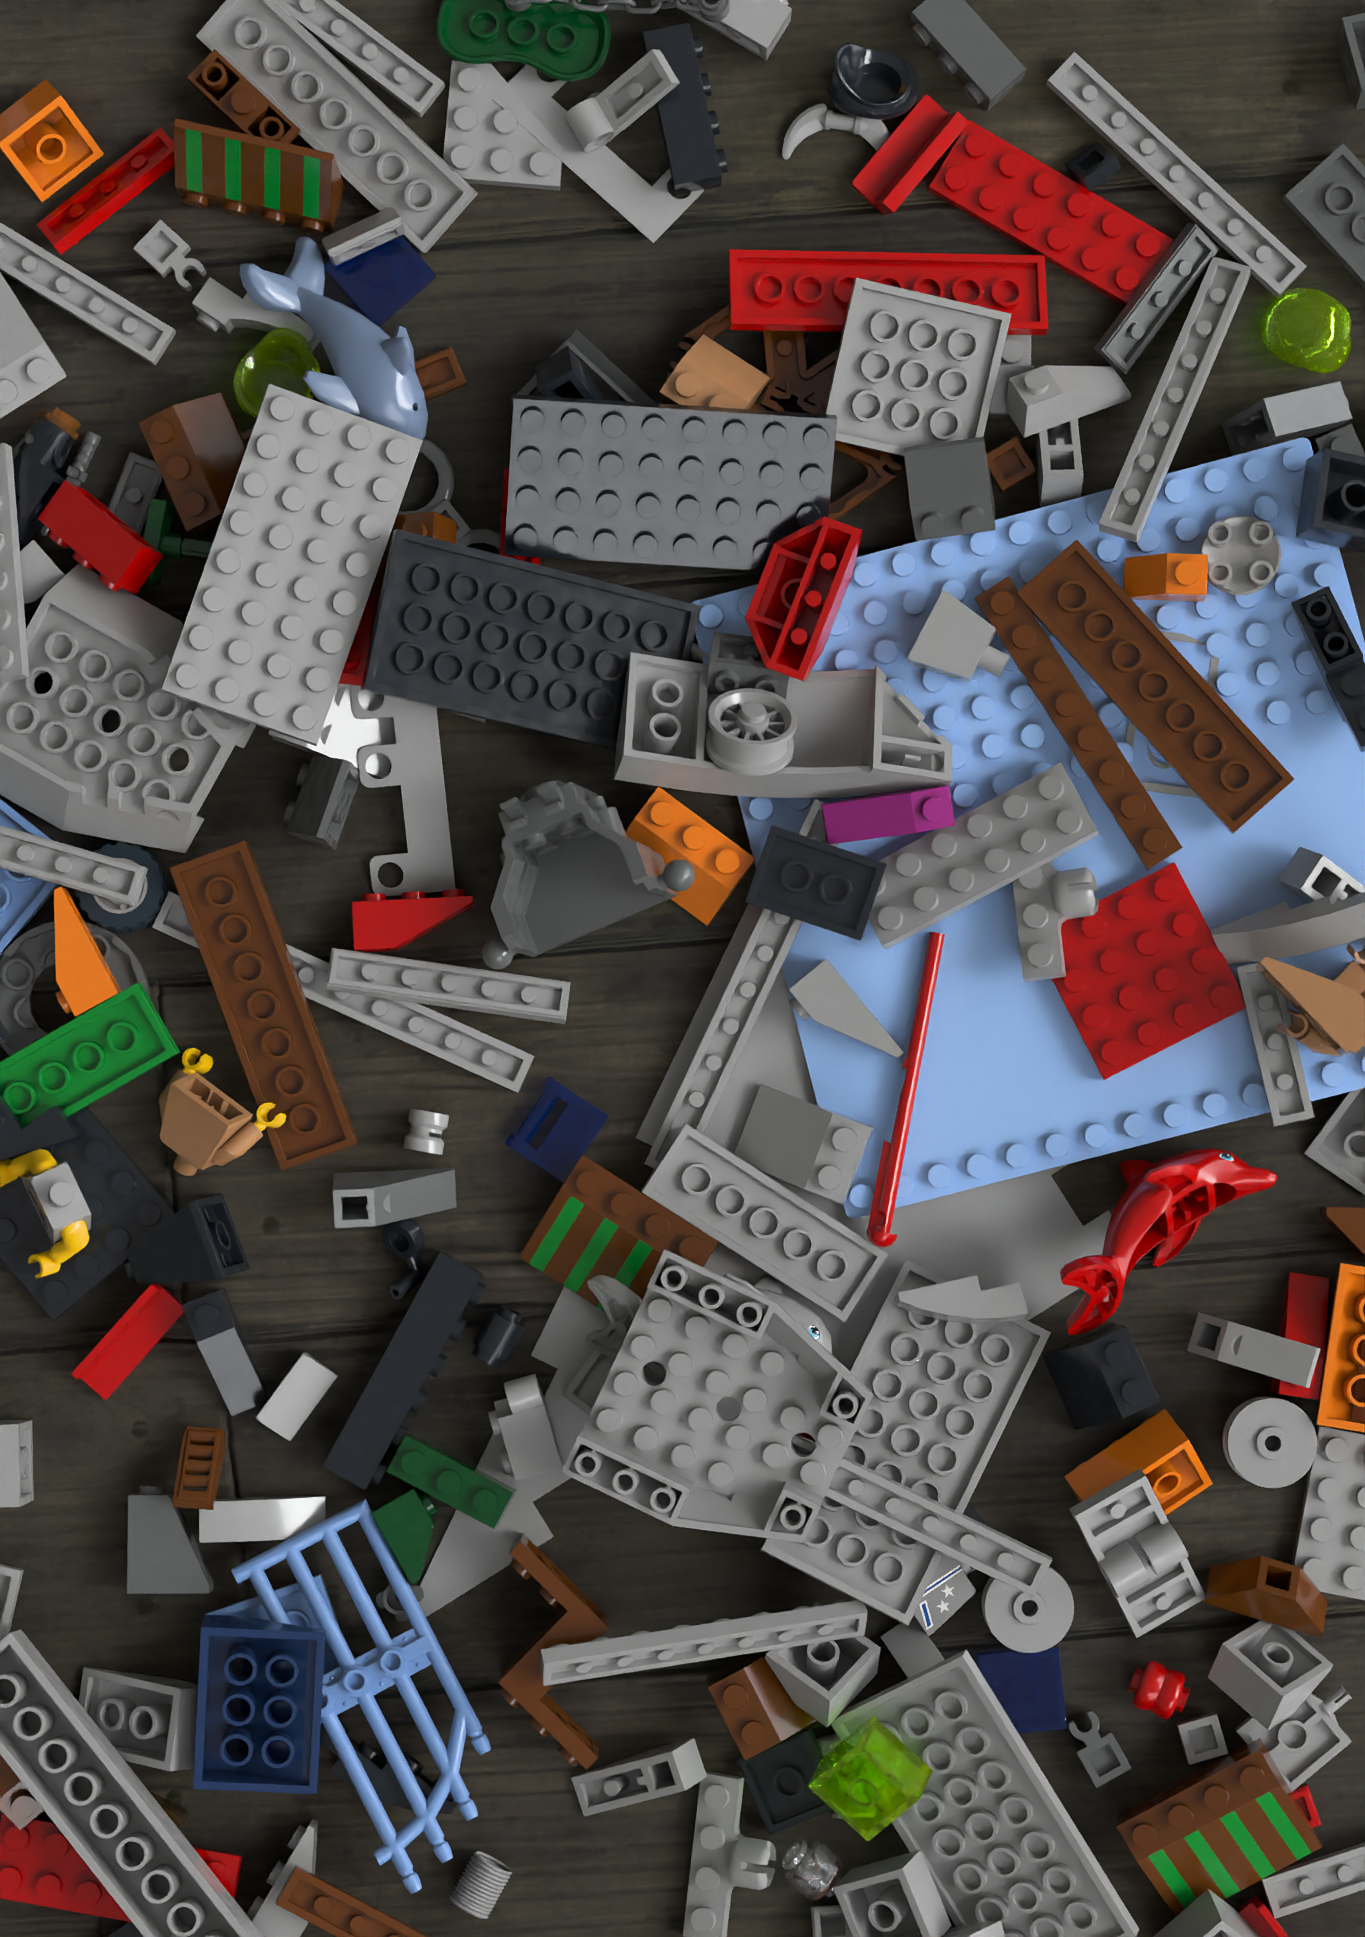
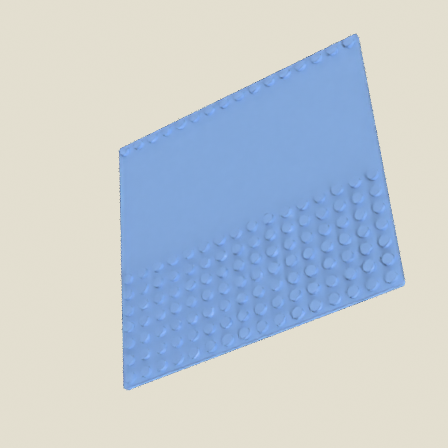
M1302 437L1166 474L1138 542L1099 531V521L1113 491L1112 488L995 520L996 530L920 540L856 557L852 578L824 650L811 671L875 669L877 665L887 676L885 681L899 696L904 694L925 716L923 720L925 724L937 736L942 734L952 745V781L949 785L954 820L1061 762L1100 835L1053 859V866L1058 871L1083 867L1090 869L1096 879L1098 888L1094 892V897H1099V900L1175 862L1210 930L1285 901L1288 902L1290 909H1294L1307 904V902L1277 880L1299 847L1324 855L1365 886V751H1360L1347 723L1343 722L1291 606L1292 602L1329 586L1363 653L1365 662V641L1339 547L1295 538L1306 460L1314 455L1311 443L1307 438ZM1232 516H1250L1271 525L1281 548L1279 569L1273 580L1266 587L1252 594L1233 595L1219 590L1207 579V595L1204 602L1133 600L1160 631L1181 633L1206 643V645L1169 640L1207 683L1211 657L1219 658L1215 692L1294 778V781L1234 834H1231L1200 798L1147 791L1183 847L1178 852L1147 870L997 634H995L989 646L1010 656L1000 677L978 667L969 683L908 663L907 657L942 590L950 593L988 622L976 603L975 597L1008 576L1019 591L1076 539L1123 589L1125 558L1163 553L1200 554L1202 540L1212 524ZM758 584L691 603L701 606L695 634L699 649L707 653L709 657H702L703 664L709 665L714 632L753 637L745 616ZM1037 619L1127 762H1131L1130 766L1138 779L1143 782L1190 788L1172 767L1162 769L1156 767L1151 762L1149 749L1157 762L1168 764L1137 729L1135 730L1133 749L1126 743L1129 721L1127 717ZM738 796L752 854L755 858L756 869L771 825L799 834L815 799L823 803H830L861 796L829 798ZM936 829L905 835L839 843L838 848L879 861ZM1012 882L888 949L882 947L869 919L861 941L802 922L782 965L791 1000L794 996L789 989L822 961L827 959L905 1053L898 1059L819 1024L811 1016L803 1020L793 1008L818 1106L874 1127L846 1201L843 1203L846 1215L851 1219L870 1215L883 1142L885 1140L891 1143L899 1095L906 1074V1070H902V1064L907 1057L929 932L945 934L895 1208L1270 1112L1245 1009L1103 1080L1052 979L1025 982L1023 979ZM1361 938L1331 948L1277 960L1334 980L1351 961L1355 960L1359 964L1347 952V946L1350 944L1359 952L1364 948L1365 941ZM1259 962L1228 964L1239 987L1236 968ZM1287 1000L1288 1008L1298 1012ZM1290 1014L1291 1021L1293 1023V1015ZM1296 1040L1311 1101L1365 1088V1045L1355 1055L1348 1053L1342 1057L1312 1052Z

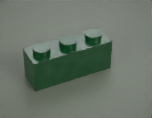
M412 1433L405 1435L387 1469L388 1473L493 1529L499 1525L517 1491Z

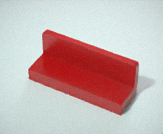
M929 95L922 96L853 178L851 186L883 216L894 213L969 124V121L959 112L949 115Z
M152 1283L71 1373V1376L76 1380L82 1379L104 1400H108L183 1316V1304L160 1283Z

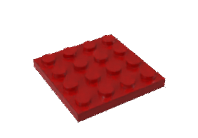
M1175 862L1099 900L1098 910L1094 915L1071 918L1062 923L1061 936L1066 977L1053 978L1052 981L1103 1080L1246 1008L1242 991L1222 952H1219L1211 931Z

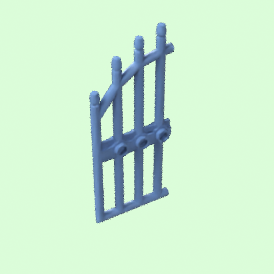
M363 1499L232 1568L231 1571L238 1584L248 1578L250 1579L271 1621L291 1624L264 1572L267 1568L286 1559L321 1630H325V1638L340 1665L339 1668L323 1676L321 1723H323L383 1842L381 1846L373 1850L379 1865L381 1866L391 1859L398 1874L403 1877L402 1882L405 1888L413 1894L422 1889L418 1874L413 1871V1865L404 1848L424 1831L429 1843L434 1846L433 1851L441 1863L453 1858L452 1850L448 1842L444 1840V1834L436 1820V1816L449 1792L455 1802H458V1808L467 1821L478 1816L476 1805L469 1798L470 1793L459 1774L466 1734L472 1738L471 1743L479 1755L490 1751L491 1747L400 1565L372 1516V1511L366 1499ZM356 1521H359L413 1627L393 1639L390 1638L337 1534L339 1530ZM320 1540L323 1541L376 1645V1648L357 1658H354L300 1552ZM430 1665L433 1666L455 1709L447 1748L410 1678L411 1675ZM396 1684L441 1773L427 1800L374 1698L375 1694ZM357 1704L360 1705L416 1815L398 1833H396L337 1716Z

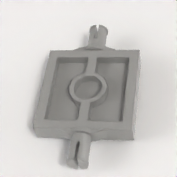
M1340 1684L1324 1700L1311 1693L1293 1715L1269 1730L1263 1727L1251 1715L1239 1724L1235 1730L1247 1745L1261 1738L1288 1787L1293 1792L1352 1742L1338 1725L1334 1712L1349 1699H1352V1697Z

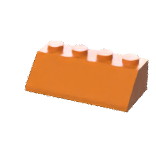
M1339 1263L1316 1425L1365 1432V1267Z

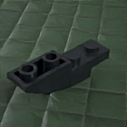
M1329 586L1292 602L1291 606L1343 722L1347 723L1360 751L1363 752L1365 751V662L1363 653Z
M341 1722L347 1734L350 1730L343 1722ZM321 1723L320 1743L339 1757L323 1723ZM348 1736L379 1799L391 1805L413 1810L388 1760L384 1764L379 1760L382 1755L375 1747L364 1740L358 1744ZM405 1752L403 1755L427 1800L438 1778L434 1782L421 1772L424 1768L423 1765ZM339 1757L329 1771L354 1787ZM450 1792L438 1814H451L455 1810L458 1802H455Z

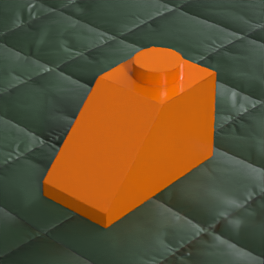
M1163 553L1125 558L1123 591L1133 600L1204 602L1207 595L1208 554Z

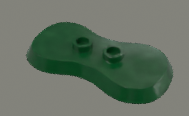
M443 0L436 19L438 44L446 54L460 62L469 64H484L496 61L520 62L539 70L549 77L562 81H578L589 78L597 73L606 59L611 39L610 24L603 11L578 10L571 4L554 0L549 3H532L528 9L520 12L508 9L503 0ZM581 0V2L579 3L584 5L596 6L585 0Z

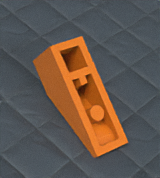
M59 887L54 890L56 982L61 989L56 992V997L66 1014L73 1012L75 1017H79L122 991L69 891Z

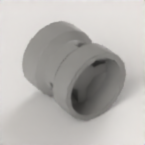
M410 1108L408 1121L411 1124L410 1133L405 1136L403 1148L442 1155L444 1142L441 1139L442 1131L448 1126L449 1115Z

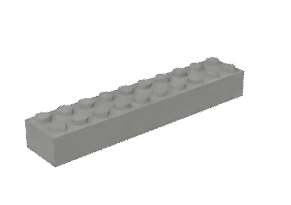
M20 1629L10 1632L0 1641V1755L142 1936L264 1937L24 1632Z

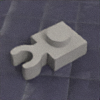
M159 220L133 248L163 278L173 270L178 284L186 291L190 292L192 290L191 284L184 279L185 273L188 270H196L203 277L207 274L201 262L193 258H185L191 251L190 246L162 220Z

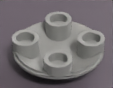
M1232 516L1215 522L1204 536L1200 547V554H1208V581L1219 590L1233 595L1252 594L1266 587L1275 577L1281 562L1280 544L1271 525L1250 516Z

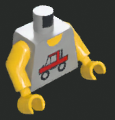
M45 1149L34 1150L12 1160L8 1158L0 1160V1188L16 1180L17 1177H21L53 1245L51 1250L33 1254L29 1257V1264L39 1262L40 1273L35 1275V1277L41 1278L57 1273L60 1270L61 1263L67 1261L88 1244V1230L91 1229V1212L68 1163L62 1160L56 1161L51 1153Z

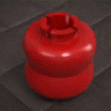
M1151 1660L1147 1662L1144 1670L1136 1667L1127 1691L1134 1693L1132 1699L1134 1707L1140 1710L1151 1711L1161 1719H1169L1174 1710L1179 1711V1713L1182 1712L1190 1688L1183 1687L1185 1675L1181 1671L1167 1669L1161 1663Z

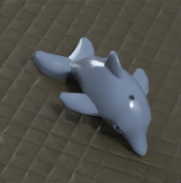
M300 237L296 240L292 262L283 276L262 270L253 263L241 264L239 274L242 284L253 302L265 310L276 313H298L322 343L336 376L307 370L303 377L318 400L331 407L420 440L424 439L426 436L428 412L424 391L415 371L414 349L406 328L396 326L394 338H391L383 329L360 313L342 303L323 296L325 275L322 255L316 243L309 237Z

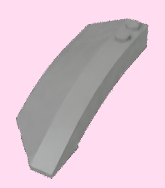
M630 652L616 744L614 780L692 792L766 798L865 796L950 785L952 781V745L942 734L937 736L923 721L925 716L904 694L899 696L885 681L887 676L877 665L875 669L810 671L804 682L789 677L786 700L794 707L798 717L797 728L792 736L794 741L793 757L786 767L775 773L763 776H745L719 767L710 759L706 752L705 740L710 729L708 722L709 707L721 695L707 692L708 687L706 685L709 665Z

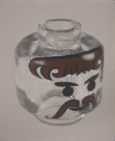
M814 1838L796 1841L787 1850L781 1864L784 1867L783 1876L785 1882L805 1898L812 1901L818 1900L824 1895L827 1897L834 1895L833 1887L843 1878L840 1875L842 1870L841 1858L822 1842Z

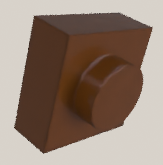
M1017 437L987 453L990 476L1001 493L1034 475L1037 471Z

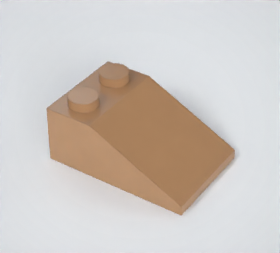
M1267 956L1258 963L1256 968L1300 1014L1307 1018L1310 1025L1340 1056L1347 1054L1365 1037V991L1360 994L1355 988Z

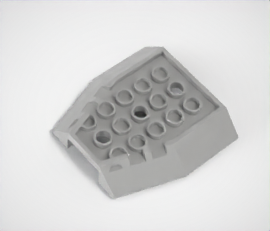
M77 564L46 592L26 628L30 678L0 684V795L63 831L186 853L204 821V818L197 815L235 745L244 748L256 725L162 692L161 689L184 624L177 618L121 588L119 592L111 590L98 579L100 575ZM48 672L53 679L52 687L47 693L38 694L34 686L35 679L39 674ZM115 710L121 718L120 726L114 732L107 733L102 727V719L107 712ZM178 749L186 750L189 755V763L182 771H174L170 765V757Z
M664 1249L647 1286L648 1289L561 1473L672 1526L804 1543L827 1490L874 1394L779 1303ZM652 1361L661 1363L666 1370V1378L659 1383L650 1382L644 1375L645 1364ZM724 1397H732L739 1402L741 1412L734 1418H726L720 1414L718 1402ZM798 1433H808L815 1440V1449L807 1454L799 1453L793 1447L792 1438Z

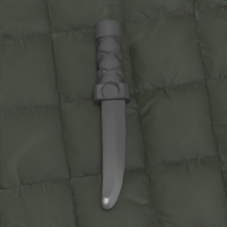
M90 431L86 432L84 441H82L81 447L72 463L73 465H68L64 473L68 475L66 481L80 486L82 482L85 483L88 476L86 471L102 437ZM44 525L40 531L41 535L46 536L50 529Z

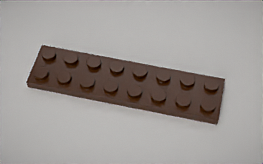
M1077 539L1016 593L1033 615L1231 834H1234L1294 781L1291 774Z
M248 840L170 867L172 877L258 1108L263 1103L276 1104L267 1114L269 1122L274 1120L280 1113L286 1115L284 1124L279 1128L266 1127L281 1171L357 1144V1136Z

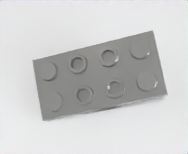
M1140 1468L1069 1509L1136 1638L1204 1600L1205 1593L1187 1559L1189 1557L1187 1550L1175 1529L1169 1523L1146 1475Z

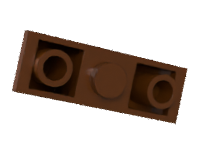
M215 49L187 76V79L203 98L236 132L288 144L301 133V130Z
M1257 1556L1212 1565L1208 1572L1203 1603L1321 1638L1328 1601L1301 1567L1268 1557Z

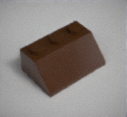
M221 392L172 405L139 422V426L186 531L198 535H204L219 527L247 448L227 401Z

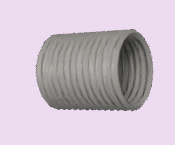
M476 1851L473 1852L474 1855L471 1856V1861H468L469 1864L466 1865L465 1872H462L463 1875L460 1876L459 1883H456L455 1890H452L450 1899L456 1906L467 1913L481 1919L489 1918L488 1915L491 1914L490 1911H493L492 1908L495 1907L494 1904L499 1900L498 1897L502 1893L504 1886H506L510 1875H512V1871L494 1857Z

